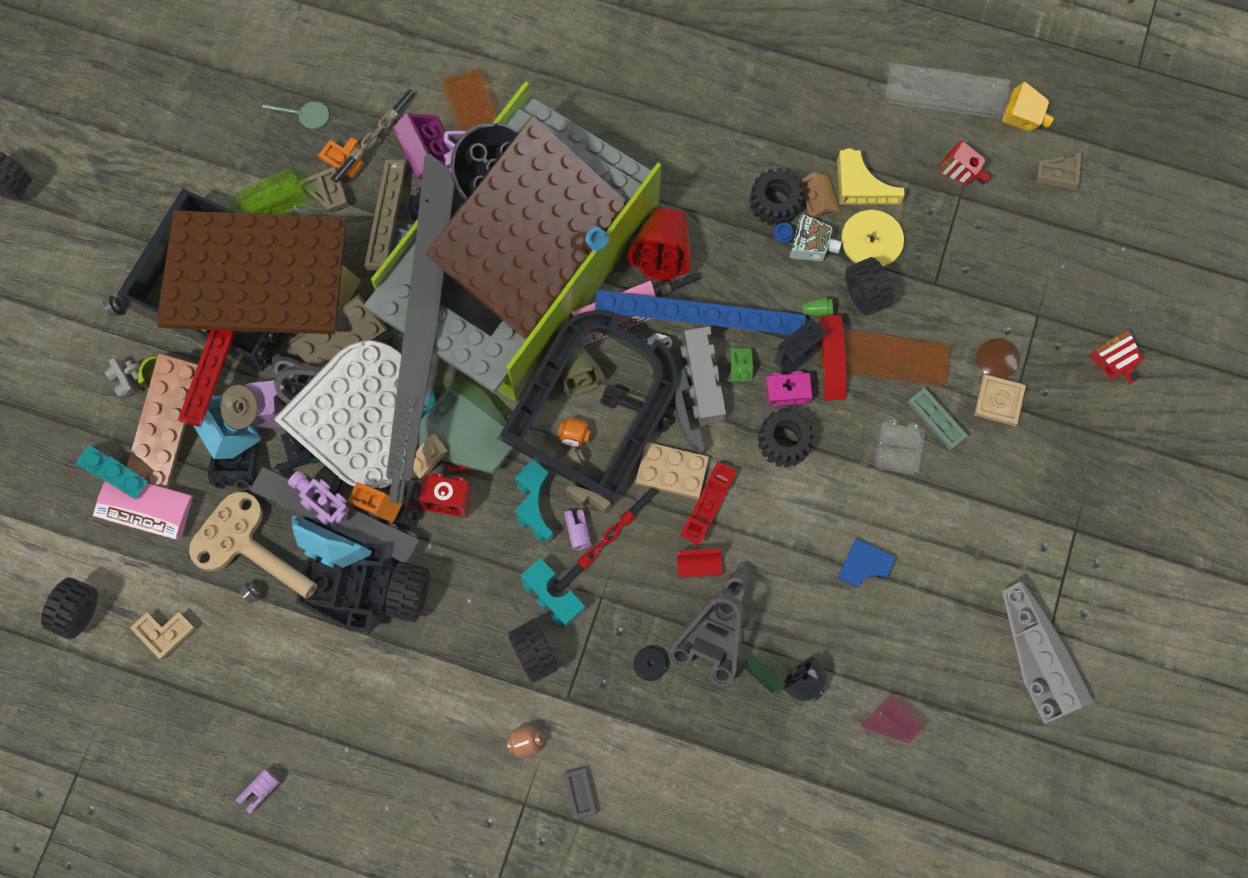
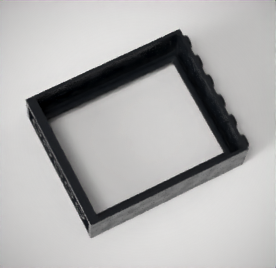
M184 188L180 191L117 293L130 310L157 322L159 305L147 300L146 297L165 268L174 211L236 213ZM170 328L203 345L206 344L211 331ZM263 332L254 349L233 340L227 356L262 372L263 368L269 365L273 351L280 346L284 333Z

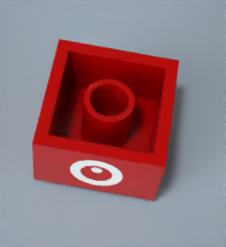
M439 473L424 474L419 501L424 511L467 518L472 496L469 483L465 482L466 480L461 477L449 479L444 478V475Z

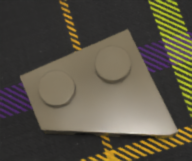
M1078 153L1074 157L1066 159L1062 156L1054 160L1039 161L1035 182L1076 190L1079 186L1082 154Z
M335 166L298 181L329 212L349 205L341 179L338 183H334L331 180V177L337 171Z

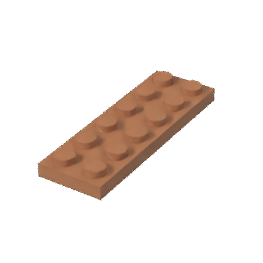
M158 354L127 468L147 480V483L169 488L186 423L180 422L178 417L198 364L164 354Z

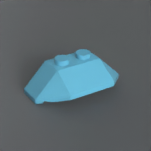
M296 515L292 517V529L297 545L306 550L304 554L315 560L319 556L322 558V563L332 568L334 564L343 568L370 556L372 552L357 543Z

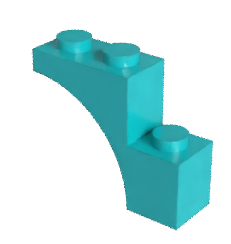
M90 445L87 446L75 463L83 470L112 485L134 500L148 482L112 457H107Z
M532 459L515 478L516 488L524 495L529 494L514 511L515 521L522 528L528 527L532 530V536L542 543L544 540L549 544L553 540L554 535L542 520L539 511L541 492L550 476L548 471Z

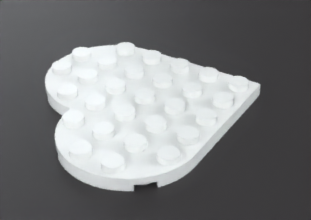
M359 341L346 346L317 373L274 420L346 483L355 487L356 483L359 482L371 488H383L391 485L392 480L386 478L401 353L392 346L379 341Z

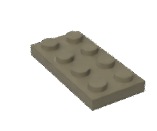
M358 294L338 309L335 334L303 333L291 342V347L305 363L314 367H324L346 346L359 341L372 340L385 331L386 326L377 316L365 309L364 304L366 302Z

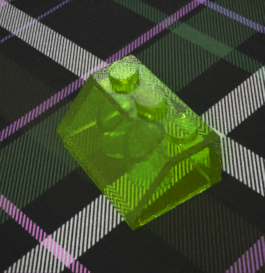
M290 167L234 193L241 209L247 214L280 215L308 201Z

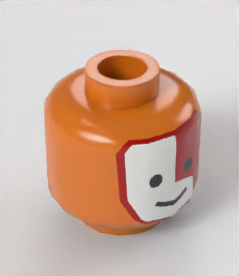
M568 417L566 421L562 420L558 432L562 443L575 446L576 448H580L583 442L588 443L591 431L588 430V423L574 417Z

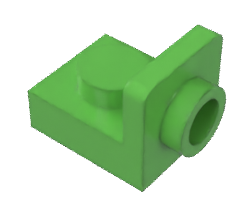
M751 348L730 349L731 381H752L753 360Z

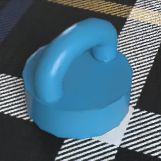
M595 226L587 232L585 241L592 251L597 252L607 245L609 235L600 227Z

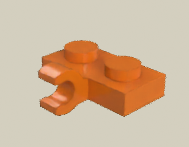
M353 137L348 140L344 148L329 140L318 157L328 165L335 166L338 170L348 159L353 149H359L361 146ZM359 159L346 172L345 176L353 179L364 165V162Z

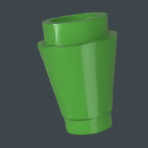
M827 297L803 303V315L817 317L833 315L832 298L827 299Z

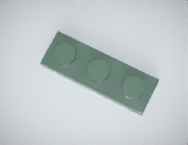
M926 388L922 389L907 402L950 451L967 438L968 435Z

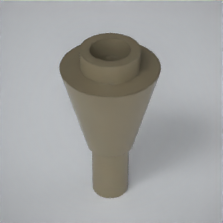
M574 446L558 460L571 468L583 466L582 462L585 461V457L581 449L577 450ZM545 467L549 474L554 473V471Z

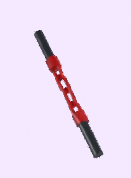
M652 488L619 517L621 521L617 525H612L603 534L602 541L596 547L589 548L576 562L577 564L556 584L555 588L561 593L582 570H586L599 556V550L605 544L613 542L620 534V529L624 525L628 526L633 521L639 511L656 495ZM614 529V532L617 533L609 540L606 535ZM591 551L595 554L592 559L587 556Z

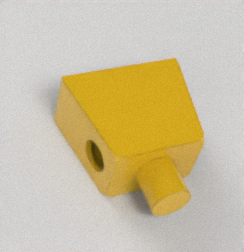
M1023 82L1013 89L1002 122L1026 131H1032L1040 125L1048 128L1052 124L1054 117L1045 113L1049 101L1029 84Z

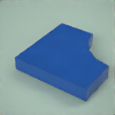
M855 539L837 579L858 588L861 582L869 577L879 576L887 578L896 557Z

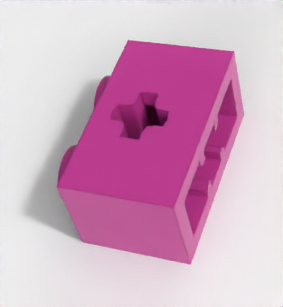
M795 371L789 375L772 373L766 377L767 407L810 404L812 390L809 373H803L802 371Z

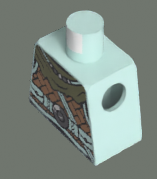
M801 214L790 258L823 261L826 250L839 253L842 241L830 238L831 226Z

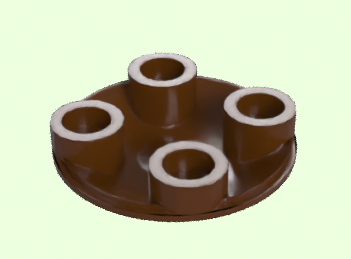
M990 339L979 347L975 362L984 374L1003 379L1011 376L1016 371L1019 365V355L1016 348L1008 341Z

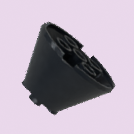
M482 123L472 127L459 138L451 156V175L456 189L465 201L518 134L517 130L502 123Z

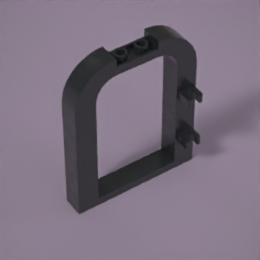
M592 310L574 316L558 332L497 439L579 487L602 496L612 504L615 502L670 403L677 387L678 375L671 353L660 341L655 339L649 345L647 344L648 341L642 336H634L629 333L627 327L621 324L617 326L615 322L619 316L606 311ZM592 332L605 334L644 357L650 363L654 374V379L647 395L598 482L591 480L523 440L580 339Z

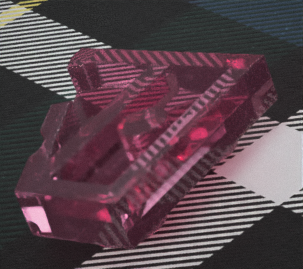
M892 694L861 724L865 729L908 744L925 728Z

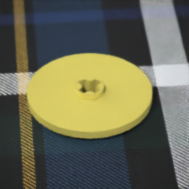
M865 210L853 215L846 222L842 231L841 241L844 252L854 263L874 257L883 267H886L899 257L904 245V235L899 223L889 214L878 210ZM871 236H875L874 243L870 242Z

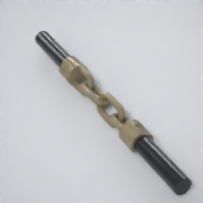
M409 89L396 105L385 113L378 122L379 127L374 132H369L362 139V146L359 149H353L348 159L331 177L334 183H338L354 163L363 157L362 151L364 149L371 148L377 140V134L381 130H386L394 122L399 112L414 97L415 93ZM383 120H385L386 122H388V124H387L386 126H385L384 123H382ZM371 135V138H374V140L369 145L364 143Z

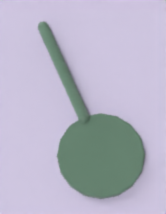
M320 102L307 103L301 110L262 105L264 109L299 114L301 124L308 129L322 128L329 120V111Z

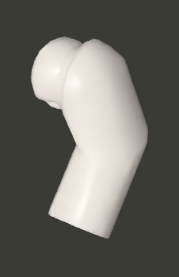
M655 333L646 339L649 345L657 339L667 349L672 346L671 338L666 335Z

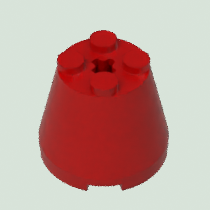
M654 207L652 209V212L649 213L630 245L628 261L631 267L635 266L643 272L642 276L657 281H673L674 277L682 274L686 275L689 272L692 254L688 222L683 211Z

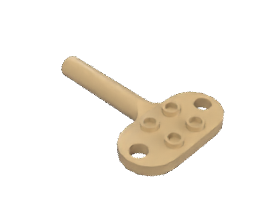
M236 492L228 495L195 534L190 543L189 554L191 560L197 567L205 571L221 570L236 555L243 554L305 599L310 598L317 588L316 583L252 539L254 531L262 520L263 510L256 498L246 492ZM245 501H252L251 508L242 510V504ZM205 553H210L209 561L201 563V556Z

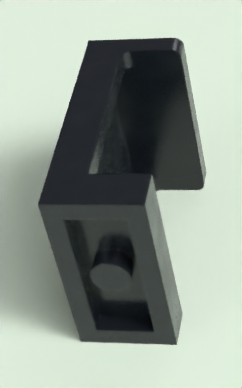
M811 318L779 344L774 362L786 375L795 372L820 352L821 348L816 343L825 336V332Z

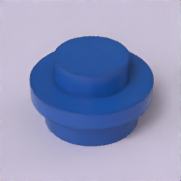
M788 223L778 224L773 232L774 238L780 243L790 242L794 237L793 227Z

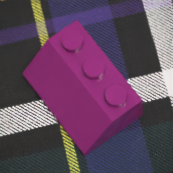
M406 113L393 127V130L416 177L422 178L424 156L431 154L445 166L444 155L450 152V149L445 144V132L436 115Z

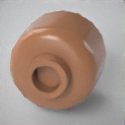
M529 725L513 729L507 738V744L511 754L518 758L536 755L539 752L540 746L543 745V738L540 732H537L533 726Z

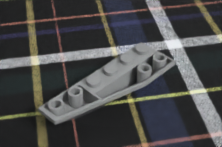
M1021 581L1003 590L1002 594L1023 680L1044 724L1094 703L1063 642L1024 583Z

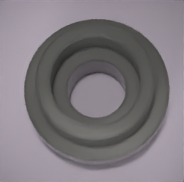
M108 296L103 301V308L109 316H119L122 304L118 298Z
M245 582L242 585L240 594L247 602L252 604L254 601L257 602L261 599L259 595L261 591L254 583L249 584Z

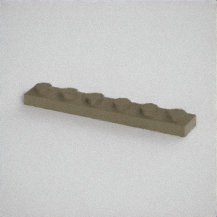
M385 160L365 261L366 270H378L391 253L407 169L406 160Z

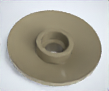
M244 385L229 387L224 392L220 402L222 418L230 427L235 429H243L250 426L258 413V401L254 392Z

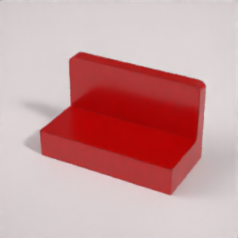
M722 549L677 551L678 578L722 576Z

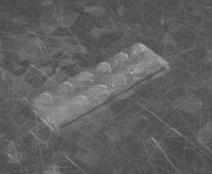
M890 63L884 102L1003 119L1008 104L1010 80Z

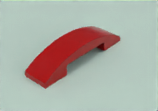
M841 315L819 316L820 327L825 332V336L822 338L824 401L845 400L846 362Z
M717 461L699 500L680 533V537L700 546L737 470Z

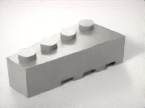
M710 326L685 330L683 346H680L682 359L685 358L687 366H684L686 376L690 378L691 382L689 396L694 398L695 406H692L694 418H698L699 425L724 421L726 416L722 389L720 385H717V382H719L718 367L713 365V362H715L714 345H709Z

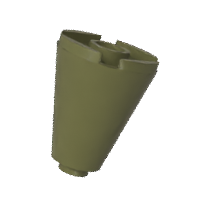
M580 341L561 373L562 387L568 395H570L569 392H574L575 396L583 395L595 390L598 387L597 383L600 380L602 382L604 380L602 369Z

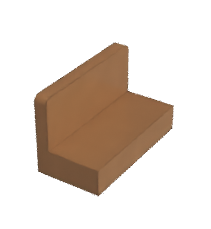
M813 172L800 180L810 218L816 219L826 212L835 214L840 212L828 175Z

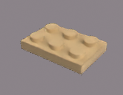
M647 442L635 485L699 500L709 457Z

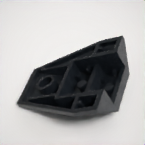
M362 544L361 546L372 551L370 556L343 568L336 564L332 568L322 563V558L319 556L316 560L313 558L306 559L302 574L316 583L317 588L308 599L298 594L296 603L351 632L370 634L386 617V596L394 572L388 545Z

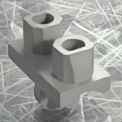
M114 357L109 360L111 366L105 371V374L110 381L116 382L118 379L121 383L114 389L119 397L126 398L131 394L139 395L143 392L138 383V371L141 364H133L131 360L117 361Z

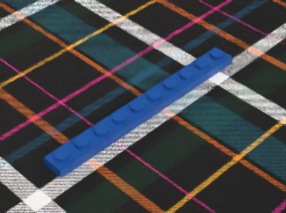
M596 290L594 310L606 311L612 314L791 335L804 325L806 315L602 290Z

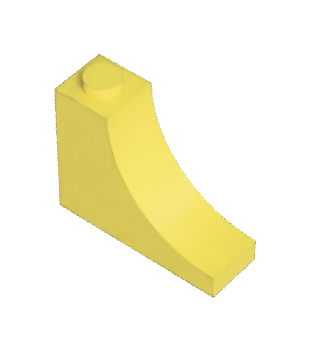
M840 150L837 159L839 204L902 203L904 188L889 186L877 180L864 165L861 150Z

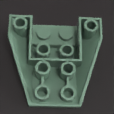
M470 381L447 388L422 418L417 442V449H419L430 435L435 434L448 450L440 461L494 474L514 448L497 439L506 424V420L487 394Z

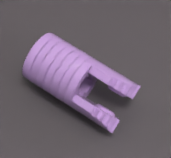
M582 509L577 510L578 524H575L571 511H564L572 550L579 551L591 547L584 511Z
M264 769L235 801L241 804L253 792L257 797L246 809V811L251 813L280 782L270 771Z

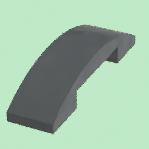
M681 369L675 391L677 421L689 446L696 454L703 455L704 445L700 429H690L683 396L689 395L690 388L685 369Z

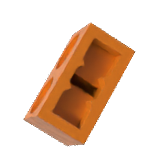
M359 482L356 483L347 501L368 513L392 523L402 503L389 502V495Z

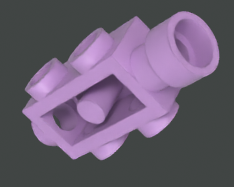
M300 470L290 477L288 484L293 489H298L301 492L299 494V497L302 499L300 504L308 511L314 509L318 513L316 517L325 525L330 523L335 527L347 518V513L349 512L345 505L347 501L338 493L335 496L329 492L331 487L322 479L319 482L315 479L309 482L307 476ZM316 495H321L318 501H314ZM332 509H337L333 515H330Z

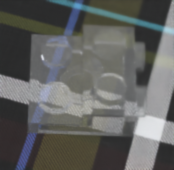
M886 420L885 423H881L878 432L874 469L918 475L925 429H921L920 425L915 423L901 426L895 420Z

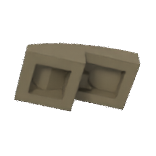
M568 486L566 488V495L581 507H584L589 501L604 514L611 508V502L590 490L576 486Z

